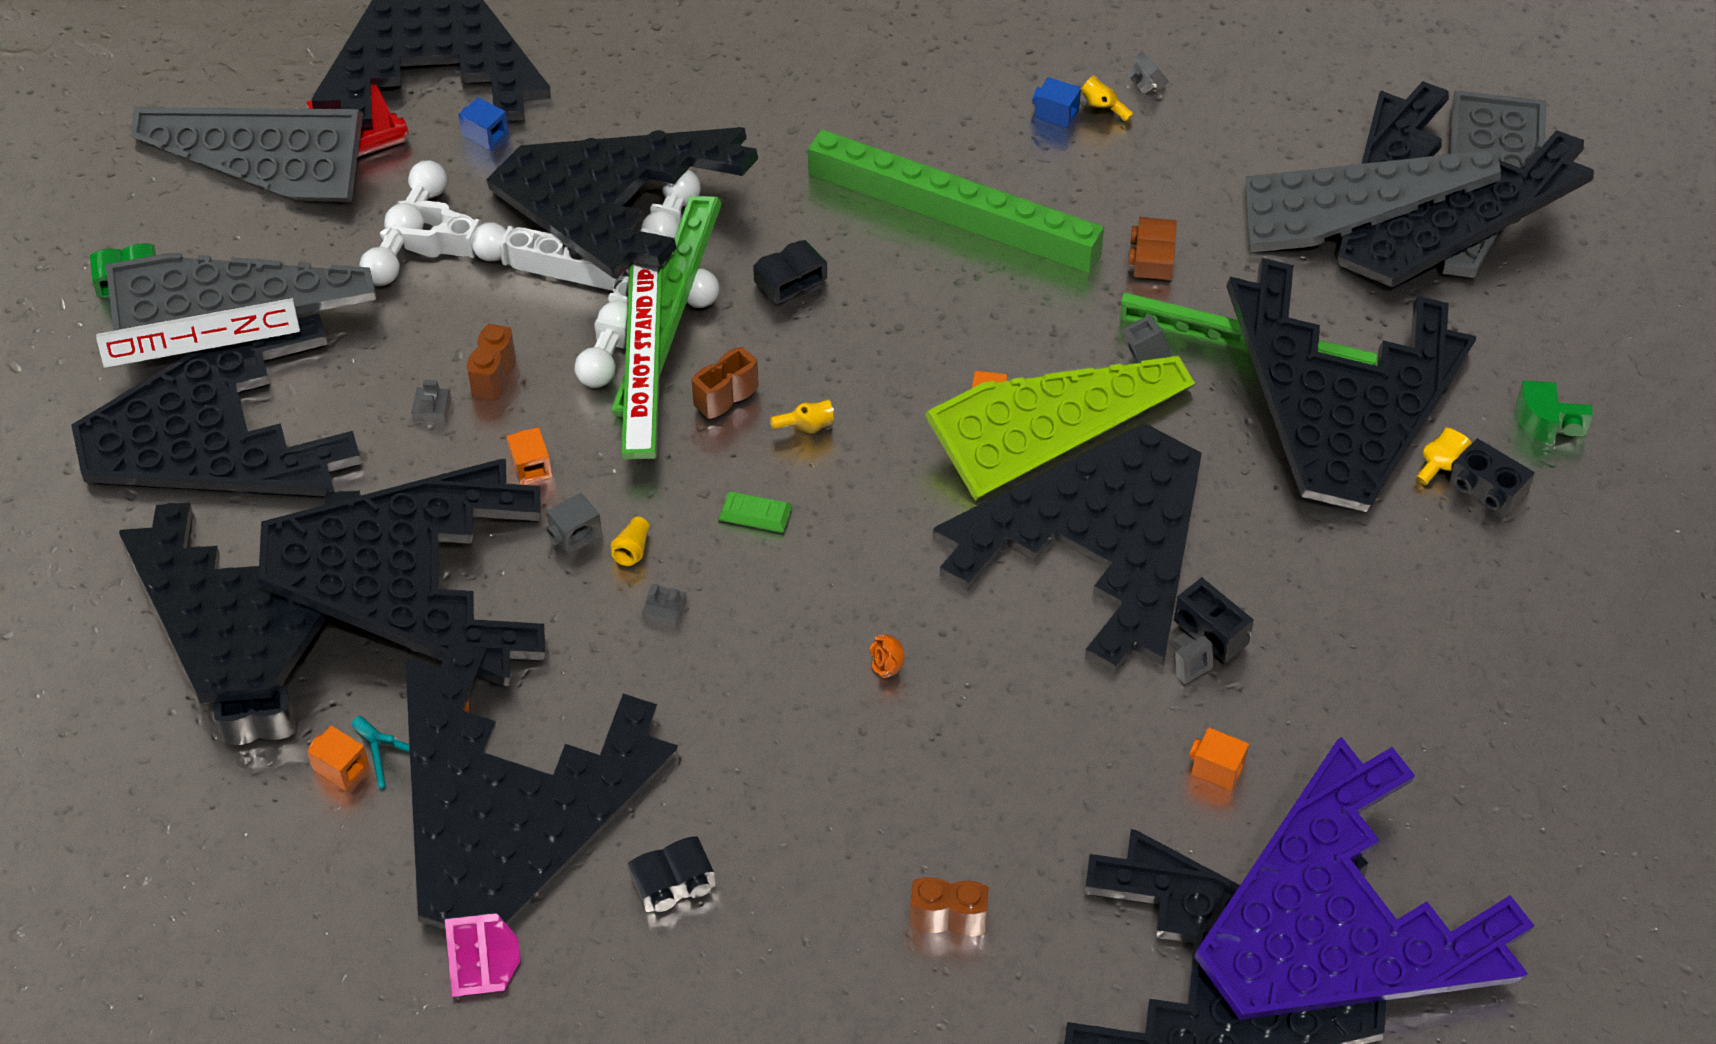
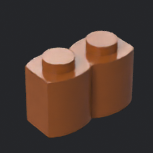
M1139 217L1138 226H1132L1130 245H1136V248H1130L1128 267H1134V277L1172 280L1177 220Z
M489 323L480 332L478 348L472 352L467 361V372L472 397L495 401L503 393L506 384L505 376L512 371L516 363L511 327Z
M738 347L725 353L718 363L700 369L691 380L694 406L708 419H711L728 411L733 402L741 401L751 396L759 386L757 359L744 347Z
M933 877L913 880L910 902V927L926 933H938L949 930L961 936H978L986 933L989 887L975 881H958L950 884L945 880Z

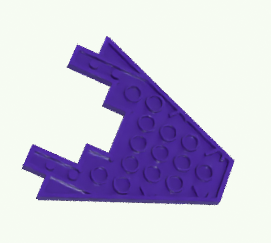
M1342 737L1337 739L1196 951L1195 959L1240 1020L1517 983L1524 980L1527 976V971L1507 946L1531 932L1535 925L1511 895L1451 932L1427 901L1399 919H1396L1352 862L1375 848L1380 841L1359 813L1410 784L1415 777L1414 773L1393 747L1363 764Z

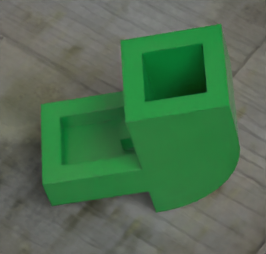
M1523 380L1517 398L1519 424L1535 440L1554 444L1556 434L1567 436L1587 435L1593 416L1592 405L1558 403L1556 382Z

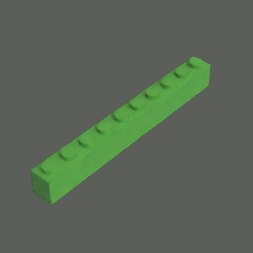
M821 129L808 148V173L810 176L1086 273L1091 272L1102 253L1104 226Z

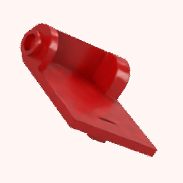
M371 85L373 128H361L358 157L404 143L405 136L409 135L404 118H398L395 113H390L377 85ZM312 100L307 101L308 109H313Z

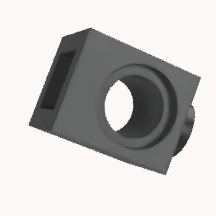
M1151 315L1121 329L1131 356L1136 363L1144 360L1172 357L1164 333Z
M582 492L547 511L549 526L546 527L547 534L555 545L560 544L568 554L603 535L600 514Z

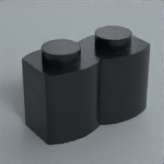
M806 240L788 244L780 253H773L760 258L753 265L754 282L774 304H780L792 299L801 291L813 289L827 279V262Z
M280 686L273 698L214 702V720L224 744L243 745L253 742L258 738L278 740L295 733V712L286 687Z
M698 836L678 840L664 849L647 852L628 862L631 879L646 912L666 911L672 908L681 898L702 897L716 885L713 868Z

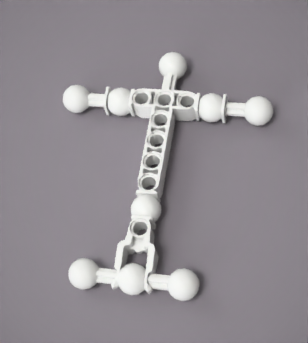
M432 160L420 161L413 166L408 179L409 186L412 189L406 201H397V204L391 207L385 215V229L380 232L383 242L380 247H374L366 251L360 259L359 267L370 268L373 285L375 287L387 286L396 279L400 266L396 255L403 245L407 250L432 258L437 257L439 254L469 256L470 258H474L477 255L487 262L502 260V265L507 266V264H510L518 270L612 290L613 293H610L608 297L609 303L601 308L598 319L594 324L597 342L594 348H588L579 354L574 368L581 384L590 388H599L607 385L614 378L616 364L612 358L615 348H626L630 266L618 279H614L550 233L521 227L513 228V226H508L506 230L504 226L496 222L481 225L480 219L473 220L470 216L449 210V206L446 203L427 201L428 199L438 197L446 189L447 174L441 164ZM688 169L675 184L662 183V192L666 199L663 205L652 204L650 208L651 214L642 222V232L675 238L682 219L680 211L682 206L687 205L690 196H699L701 184L693 171ZM424 223L434 226L431 230H423ZM704 268L698 269L686 302L687 305L694 308H706L715 302L718 298L720 286L712 272Z

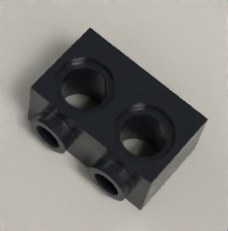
M1477 438L1455 461L1449 483L1461 492L1467 493L1482 502L1489 509L1507 517L1529 493L1535 472Z
M1203 577L1177 596L1174 621L1195 639L1205 636L1212 643L1213 654L1221 661L1226 663L1249 644L1254 619Z

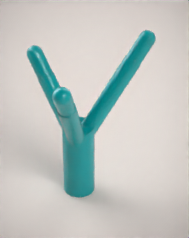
M357 716L352 721V727L370 742L378 787L383 789L385 787V780L378 745L385 743L410 752L409 744L396 740L393 735L379 732L364 717Z

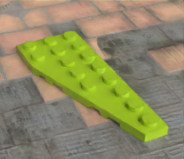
M1173 356L1144 360L1136 364H1115L1099 369L1070 370L1026 379L1024 377L1012 378L1010 381L996 383L995 381L983 382L928 410L925 416L976 501L1190 389L1195 385V382L1180 357Z

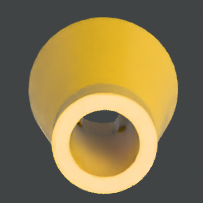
M633 517L630 523L611 542V555L617 563L624 566H632L642 559L647 533L650 529V524L646 519Z

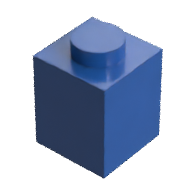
M1047 77L1042 87L1036 88L1032 98V104L1035 105V118L1068 129L1080 108L1081 87Z
M479 97L464 107L461 113L458 114L462 137L489 151L509 134L506 111Z

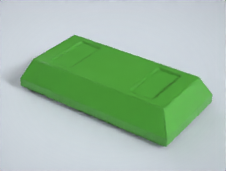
M729 491L725 497L718 520L784 533L792 505L787 502Z

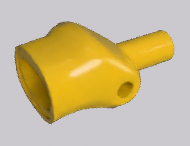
M1096 75L1091 76L1082 86L1081 94L1087 99L1091 107L1110 108L1125 122L1133 115V112L1118 100L1115 91L1102 83Z
M829 399L817 403L804 402L798 405L793 412L770 417V424L773 430L794 426L797 430L808 434H815L823 428L832 426L834 422V412Z
M1446 427L1439 437L1427 444L1423 449V457L1428 463L1416 476L1417 481L1426 486L1440 469L1452 471L1455 461L1472 444L1471 440L1462 433Z

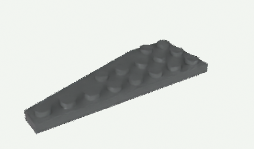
M1455 90L1452 100L1449 154L1498 149L1499 160L1523 169L1545 144L1546 101ZM1500 230L1443 260V274L1475 278Z
M134 107L130 136L145 144L294 201L352 202L363 113L358 109Z
M1498 149L1246 176L1250 251L1252 253L1316 246L1324 243V238L1337 233L1340 236L1352 233V228L1366 223H1370L1373 226L1418 210V205L1432 200L1435 204L1444 201L1445 195L1462 190L1466 193L1501 181Z
M167 253L106 264L113 331L290 298L294 299L297 314L376 300L369 267L331 265V268L311 267L310 263L298 262V266L282 265L281 261L233 257L231 261L212 260L211 256L198 255V259L183 258L182 254Z

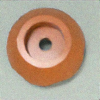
M889 634L874 637L875 641L869 648L870 654L874 658L871 667L880 677L889 678L897 674L903 667L905 659L904 649L901 642L894 636Z

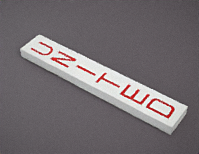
M290 298L98 333L96 339L103 367L106 368L300 332L294 299Z

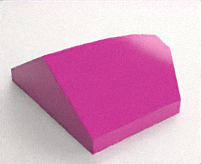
M497 913L445 919L452 997L504 991L520 963L518 937Z

